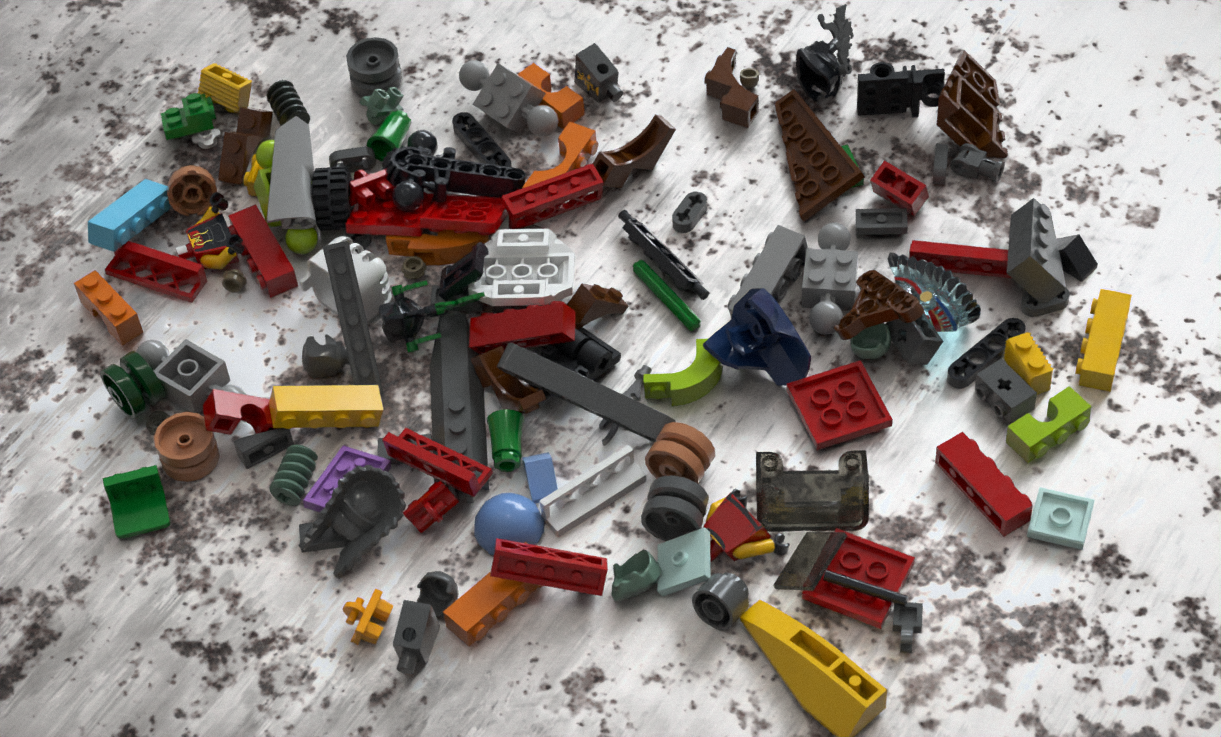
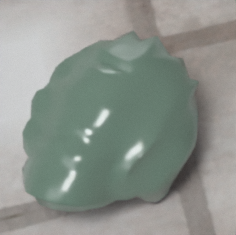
M643 549L639 553L634 554L621 566L618 563L613 565L614 582L612 583L611 596L614 601L630 599L632 596L635 597L646 592L653 584L657 583L662 570L659 563L647 550Z

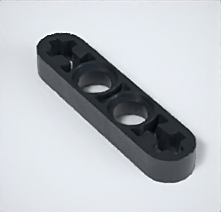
M460 112L452 118L455 134L480 163L496 165L498 161L499 166L512 167L510 158L473 115L467 112ZM473 136H481V137H482V138H481L480 140H478V141H472V140H470V138L473 137ZM486 150L494 151V153L489 156L482 154Z
M1008 318L948 367L947 381L949 385L962 389L974 382L977 373L1004 357L1007 336L1009 339L1025 333V323L1018 318ZM991 342H998L1003 347L992 349L988 345ZM981 357L985 361L982 364H975L970 359Z

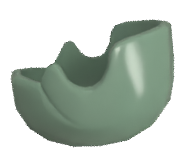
M882 323L862 330L850 339L851 350L856 356L865 360H875L888 352L891 345L888 325Z

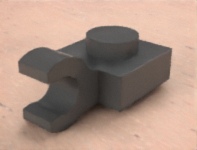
M907 602L906 607L894 604L892 632H901L900 652L912 653L913 633H922L923 603Z

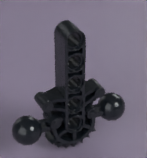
M417 130L412 133L408 138L407 147L393 148L392 151L387 152L382 162V170L387 169L386 179L394 186L392 192L393 203L399 210L404 212H413L422 205L424 188L434 193V200L436 202H445L448 192L502 198L503 195L522 189L526 180V173L518 168L455 159L456 150L452 147H446L443 154L434 156L438 149L437 139L432 132L427 130Z

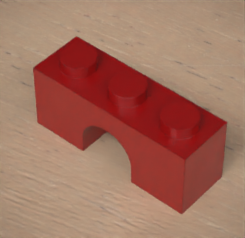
M213 389L203 404L206 431L231 435L240 420L250 424L255 434L277 429L273 428L269 407L270 399Z

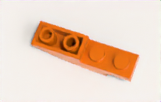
M453 230L440 231L437 236L422 234L421 236L386 235L389 255L417 256L422 259L426 266L455 264L471 252L473 246L477 243L482 242L485 244L490 240L489 235H479L478 232L468 231L464 234L454 233Z

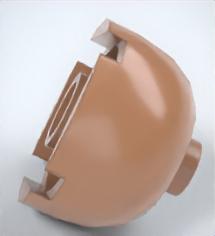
M193 165L184 166L175 171L169 178L167 195L169 203L175 211L189 216V213L201 215L209 207H213L210 204V197L213 193L217 192V187L212 175L204 168Z

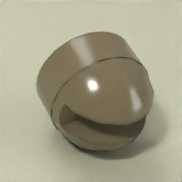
M753 68L741 70V85L747 89L756 87L759 82V71Z

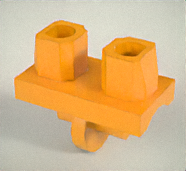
M375 588L366 609L363 607L364 600L360 597H357L355 602H346L344 604L343 612L348 616L346 623L353 625L355 620L359 621L350 642L358 645L362 639L369 643H377L383 627L370 622V619L373 616L386 622L394 606L380 598L383 591Z

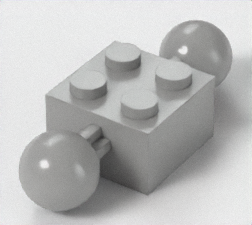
M471 60L462 65L459 71L460 83L467 90H481L473 102V105L518 134L522 133L526 125L534 135L539 137L549 136L556 130L558 125L556 112L548 106H538L545 96V92L497 63L491 75L487 66L481 61Z
M836 222L826 224L819 231L818 244L821 249L806 248L802 284V308H812L809 315L810 324L816 332L823 335L836 332L834 326L839 325L843 317L841 310L851 311L855 303L858 251H846L851 240L850 233L844 225Z
M187 339L170 355L167 347L158 340H147L136 351L149 364L163 386L165 398L189 412L199 413L213 389L247 395L241 387L227 385L231 380L224 360Z

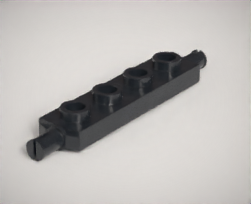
M622 210L619 213L618 218L625 223L622 228L629 234V240L636 245H640L644 249V255L655 260L659 264L658 268L666 275L671 276L678 288L683 291H687V289L694 291L701 300H705L709 296L710 292L702 286L704 283L643 223L633 218L627 210Z

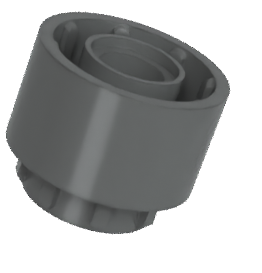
M717 573L711 575L694 593L692 604L697 615L706 624L718 630H727L748 609L749 591L744 581L737 575Z

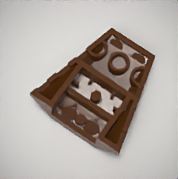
M963 50L939 96L936 125L959 147L968 143L976 146L979 150L987 152L986 157L1006 158L1008 151L1002 146V142L1006 140L1005 132L1000 131L999 123L1003 121L1002 114L996 108L1000 105L996 79L971 55Z

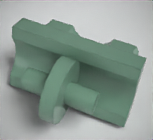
M389 87L387 92L382 89H375L371 96L362 97L359 103L368 107L366 116L369 122L378 125L383 123L386 116L392 111L404 110L399 105L404 95L396 87Z

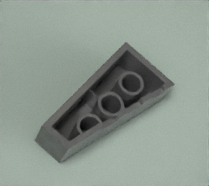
M1033 198L1011 214L1007 274L1039 303L1046 304L1067 288L1051 211L1045 204H1040Z

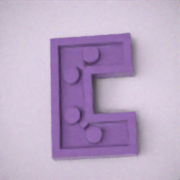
M343 445L303 499L304 508L316 512L324 509L325 504L332 497L333 490L338 487L339 479L343 478L348 471H352L353 468L372 465L374 468H381L383 471L389 472L391 461Z

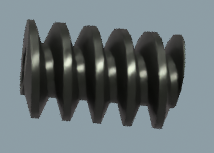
M279 80L272 84L267 90L266 97L280 126L295 116L309 124L310 115L300 100L294 85L287 80Z

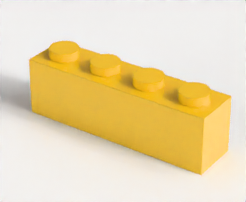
M1100 289L1098 299L1093 298L1090 314H1094L1093 319L1088 318L1085 333L1089 334V338H1083L1080 351L1081 354L1085 355L1084 359L1078 358L1075 374L1080 375L1079 386L1111 392L1132 294Z
M378 385L273 386L269 400L273 428L379 427L383 413Z

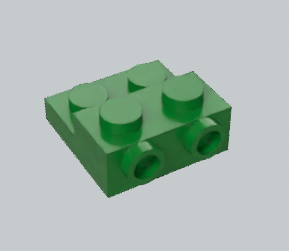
M205 93L190 94L182 99L183 108H169L164 113H160L166 140L214 129L212 120L216 119L211 96L206 97Z

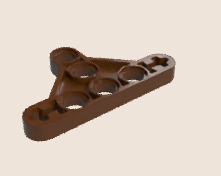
M869 270L857 279L856 283L861 291L851 311L841 318L840 324L835 325L834 329L841 340H849L865 328L900 319L904 323H911L922 316L924 308L915 296L876 270Z

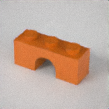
M532 63L518 73L519 76L546 93L538 106L545 105L552 108L558 117L557 126L563 130L569 122L574 123L585 115L583 97L567 86L558 92H551L550 74L535 63Z
M96 270L74 283L81 304L94 317L98 314L102 317L108 332L121 346L143 333L136 311Z

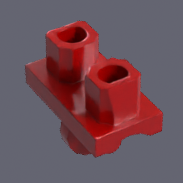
M361 169L354 173V180L350 181L349 204L352 206L359 203L364 208L372 206L375 202V197L378 195L384 200L392 198L394 186L386 179L387 169L373 174H367Z
M442 481L431 485L429 491L418 500L412 501L403 514L420 533H423L433 523L442 522V516L459 503V500Z

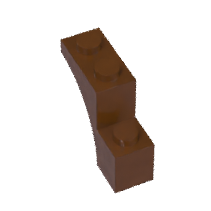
M727 47L723 54L717 57L712 70L706 73L704 84H706L708 96L721 100L722 120L749 128L759 113V95L748 91L737 82L733 75L736 68V49Z
M240 107L237 131L225 132L218 176L219 181L244 184V175L247 172L254 150L264 137L270 135L273 111Z
M655 114L646 128L629 143L611 151H599L593 165L604 182L603 186L622 188L633 168L653 170L676 128L662 115Z
M582 283L567 303L575 311V329L579 330L591 321L605 315L624 314L629 306L622 299V293L612 287L608 289L597 284L589 285Z
M502 346L470 359L482 387H493L502 409H510L521 414H527L540 408L538 403L546 400L542 389H535L526 382L497 368L504 352Z

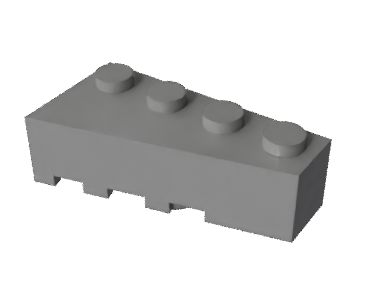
M777 225L774 232L768 234L765 247L761 253H757L753 260L752 269L741 280L739 291L736 295H732L728 302L731 318L734 305L750 289L764 288L775 300L785 297L790 280L795 282L800 276V266H805L806 248H808L805 235Z

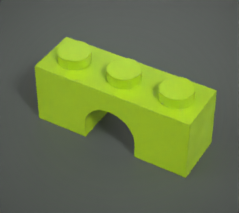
M1068 386L1049 399L1047 417L1052 421L1041 422L1027 413L1007 426L1006 443L1027 463L1035 458H1041L1050 448L1056 444L1064 443L1071 434L1077 430L1082 431L1088 426L1092 406Z

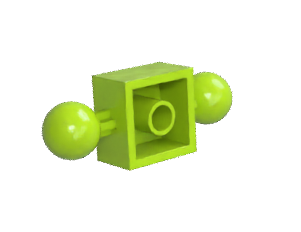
M274 140L264 141L256 151L257 162L263 169L258 171L253 187L265 221L267 220ZM281 221L267 223L269 228L282 226ZM313 227L309 229H288L285 240L292 252L304 255L314 250L318 242V235Z

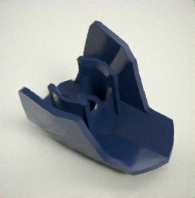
M764 288L750 289L734 305L731 320L703 343L704 349L723 365L736 370H765L777 386H786L787 383L806 378L810 369L811 355L783 309Z

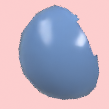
M498 494L487 500L475 516L474 537L479 546L491 555H494L496 538L535 545L544 532V519L536 504L529 498L519 494Z

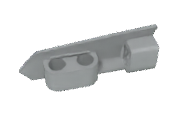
M297 116L275 131L266 222L281 221L283 229H309L316 224L311 181L314 165L309 125Z

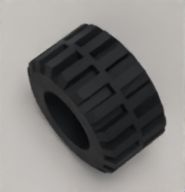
M346 166L316 168L313 173L312 198L316 225L320 231L346 229V222L354 205L351 206L349 204V184L352 181V177Z

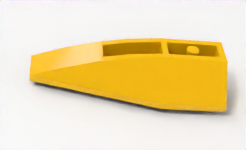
M758 600L740 616V621L801 707L836 737H854L886 708L887 689L844 653L799 621L762 600Z

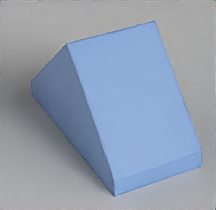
M549 452L522 458L531 499L534 503H539L541 499L558 489L552 457Z

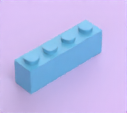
M144 179L88 221V243L113 252L171 209L167 195V186Z

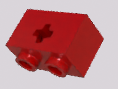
M885 160L870 179L874 193L899 208H907V213L914 217L929 198L927 186Z

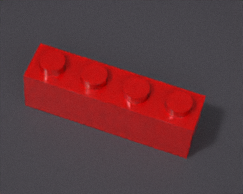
M255 204L228 215L231 226H228L230 234H236L243 239L241 244L244 245V251L241 253V256H247L246 263L252 274L256 272V281L261 291L265 289L269 297L272 298L298 287L295 271L257 205Z
M552 301L550 305L544 306L529 305L526 309L520 310L505 309L502 313L496 314L482 313L479 317L470 318L469 348L479 354L500 346L505 350L509 342L527 349L575 341V311L562 301Z
M962 431L936 447L935 463L1003 537L1030 522L1033 505L1026 494H1022L1014 486L1012 479L1004 475L997 468L994 460L991 457H987L980 450L974 439H970Z

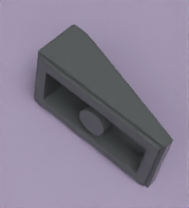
M277 428L233 441L237 455L246 469L294 445L291 431L286 428Z

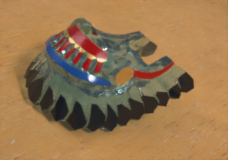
M889 253L887 260L894 275L895 284L919 300L924 308V314L937 332H956L959 327L971 324L980 318L981 308L977 304V300L973 299V293L967 290V285L961 283L959 277L953 276L951 270L945 271L943 266L936 267L934 263H927L923 259L917 261L913 256L909 259L903 254L899 256L896 253Z

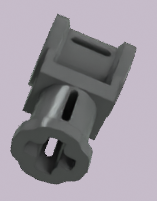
M966 143L961 145L959 155L952 160L950 167L955 174L962 177L969 176L977 179L980 174L992 178L994 182H998L1002 176L1005 162L986 158L987 152Z

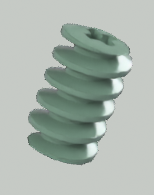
M298 444L287 448L285 456L281 461L282 464L279 465L273 479L274 481L269 487L270 493L279 502L295 507L300 504V497H303L304 489L309 484L308 480L311 479L312 472L316 469L314 461L318 459V455L313 450Z

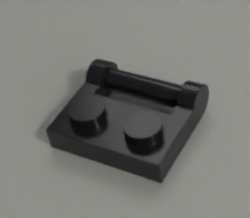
M482 242L477 243L473 246L471 252L452 266L448 265L442 269L439 296L447 301L454 295L458 296L465 287L472 282H477L484 273V257L489 254L485 244Z

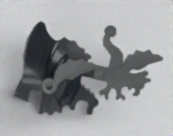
M846 4L836 8V12L833 14V22L825 23L823 14H818L817 16L820 26L824 30H829L833 36L829 43L823 40L815 41L812 45L797 50L796 80L804 92L814 101L823 96L822 93L812 89L814 85L827 93L824 97L825 99L830 96L835 97L842 86L843 77L852 72L850 59L847 57L849 56V49H851L850 46H852L850 39H853L854 33L851 27L852 22L845 19Z

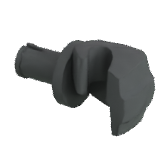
M326 334V344L320 345L316 342L314 336L307 337L302 350V364L310 377H331L337 375V372H343V367L350 365L347 351L342 341L336 342L331 336Z

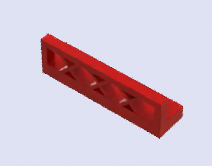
M593 163L503 195L502 203L509 214V229H522L601 200L604 182Z
M912 240V244H910L909 259L913 256L917 261L923 259L927 264L932 262L936 268L941 266L944 272L949 271L951 273L1012 279L1007 274V249Z
M127 241L114 251L115 256L104 269L106 275L193 303L207 283L202 264L131 241ZM120 262L130 265V268L116 269ZM144 270L151 271L152 273L145 277L136 276V273ZM166 277L173 279V282L164 285L157 281ZM188 284L194 286L189 293L179 289V287Z
M405 428L399 436L388 432L382 439L388 456L472 497L476 496L493 474L492 468L408 428ZM409 438L415 441L417 445L407 441V439ZM434 450L438 452V455L431 453L429 451ZM454 460H455V461L459 462L460 466H459V465H456V464H454V463H452V462H450V461H454ZM473 471H478L482 474L477 479Z
M496 538L490 576L602 596L608 565L607 558Z

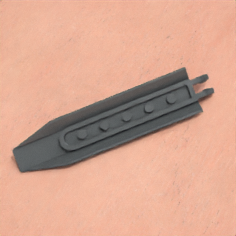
M466 314L440 316L436 334L441 333V338L435 339L430 362L433 441L488 467L484 388L470 360L480 354L469 348L470 326ZM454 460V461H450V462H452V463H454V464L460 466L459 462H457V461H455V460ZM473 471L477 479L482 474L478 471ZM489 479L482 489L489 490ZM443 482V484L457 497L456 490L458 489ZM465 493L467 503H474V498Z

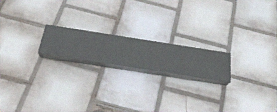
M349 241L322 246L354 385H378L380 396H382L384 393Z

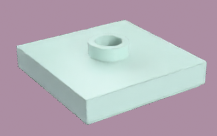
M1039 487L1027 537L1083 550L1095 500Z
M705 527L658 544V563L662 570L657 580V592L665 596L702 583L710 578V532Z

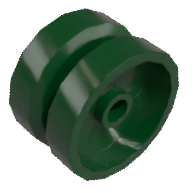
M130 351L120 358V367L116 364H111L100 371V376L106 390L117 406L131 419H135L146 412V404L154 406L165 399V392L158 377L149 364L135 351Z

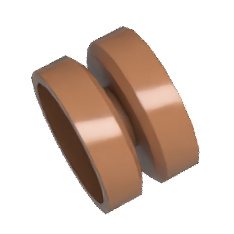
M192 412L178 413L165 419L157 427L154 435L155 448L160 457L162 468L169 477L177 481H195L210 474L217 466L220 458L219 447L214 432L206 431L204 416Z
M671 422L665 424L659 433L656 442H654L645 456V464L656 479L662 476H678L699 484L705 475V471L715 458V448L712 442L696 428L684 423Z

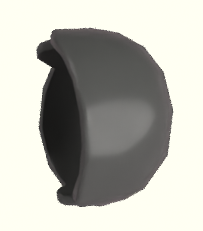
M441 571L428 572L417 585V588H420L417 602L432 605L436 617H443V611L459 597L455 580L449 574Z

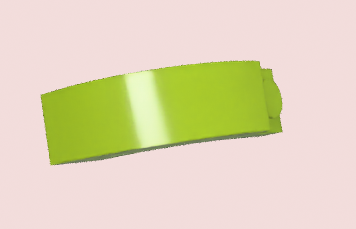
M696 339V357L693 363L686 369L676 373L644 374L645 399L671 398L672 406H680L697 401L707 395L716 386L723 371V364L704 349L703 343L707 339Z

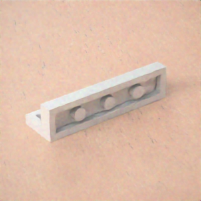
M630 445L625 446L540 500L541 515L544 522L557 537H560L647 481L646 474L635 463L633 448Z

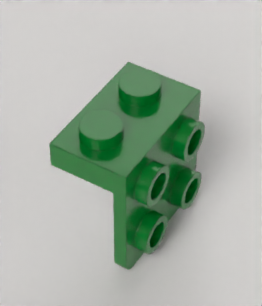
M157 465L142 467L137 470L102 478L110 502L117 538L123 539L167 528L170 525L164 487Z

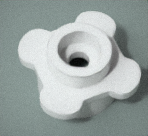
M210 129L198 132L192 136L193 143H198L203 149L212 148L217 143L220 130Z

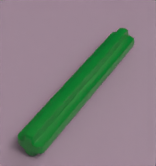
M639 260L633 264V272L690 331L700 328L701 319L644 260Z

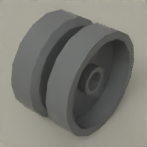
M366 38L356 42L349 49L346 55L351 86L356 93L364 97L371 96L375 89H382L387 92L389 87H400L402 72L398 49L393 42L385 38Z
M678 476L659 477L650 485L647 502L641 515V524L654 537L664 541L699 530L703 526V517L708 509L709 495L703 487L687 478Z

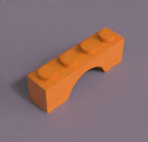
M569 122L558 137L560 155L564 158L562 163L549 170L534 171L522 188L586 166L591 155H595L598 149L596 130Z

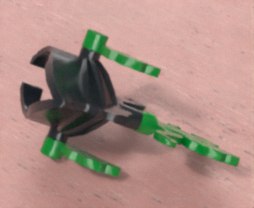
M427 280L404 287L402 285L393 286L391 289L395 301L382 304L379 307V317L383 321V332L390 342L405 339L408 353L418 351V345L441 338V333L419 339L415 338L421 330L424 320L447 315L446 310L465 306L467 303L480 300V298L485 297L484 292L465 296L456 301L439 302L422 308L413 300L405 297L404 294L428 285Z

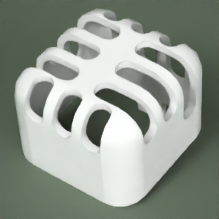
M346 236L337 237L328 245L349 241L368 323L379 314L380 305L391 302L392 294L386 265L380 258H375L373 253L367 250L364 251L361 245L353 243L351 238ZM322 249L307 261L309 274L300 281L304 292L312 287L320 303L338 315L325 255Z

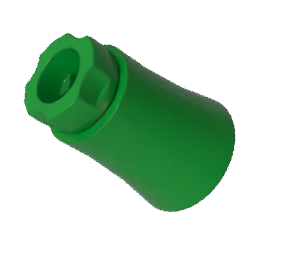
M402 110L392 111L385 118L379 129L368 139L366 145L374 150L377 160L383 162L387 152L392 151L393 148L400 149L412 123L406 112Z
M510 409L492 412L487 417V424L491 438L494 467L501 472H513L515 469L520 468L524 416L520 412Z

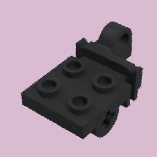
M875 63L871 66L870 73L858 74V116L906 113L907 108H911L912 117H919L920 100L929 107L938 106L939 96L944 88L945 70H916L915 65H911V70H907V66H903L902 71L895 72L894 67L889 63ZM936 94L938 97H929L928 95Z
M583 327L579 330L575 329V341L559 343L555 346L549 344L547 350L543 348L540 356L591 380L600 376L621 359L619 351ZM529 384L531 387H533V388H535V389H539V388H537V387H535V386ZM543 391L547 399L551 394Z

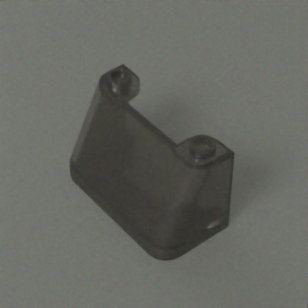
M852 450L842 454L839 458L838 470L784 471L783 460L780 455L775 452H756L757 521L769 532L835 531L836 528L843 531L863 529L869 521V474L866 450Z

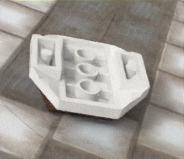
M550 229L497 230L491 236V240L485 243L489 254L484 257V273L477 282L469 284L468 287L469 295L484 292L485 297L480 298L479 301L493 313H502L505 309L520 310L526 309L529 305L544 306L552 301H562L565 297L573 295L575 254L565 243L557 239V236Z

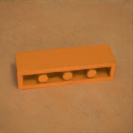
M489 572L443 611L446 627L470 647L474 642L483 639L488 630L496 623L504 621L509 612L517 605H522L532 592L538 587L541 588L543 586L492 577Z

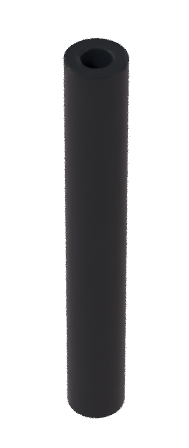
M826 570L823 581L906 607L909 596L829 570Z

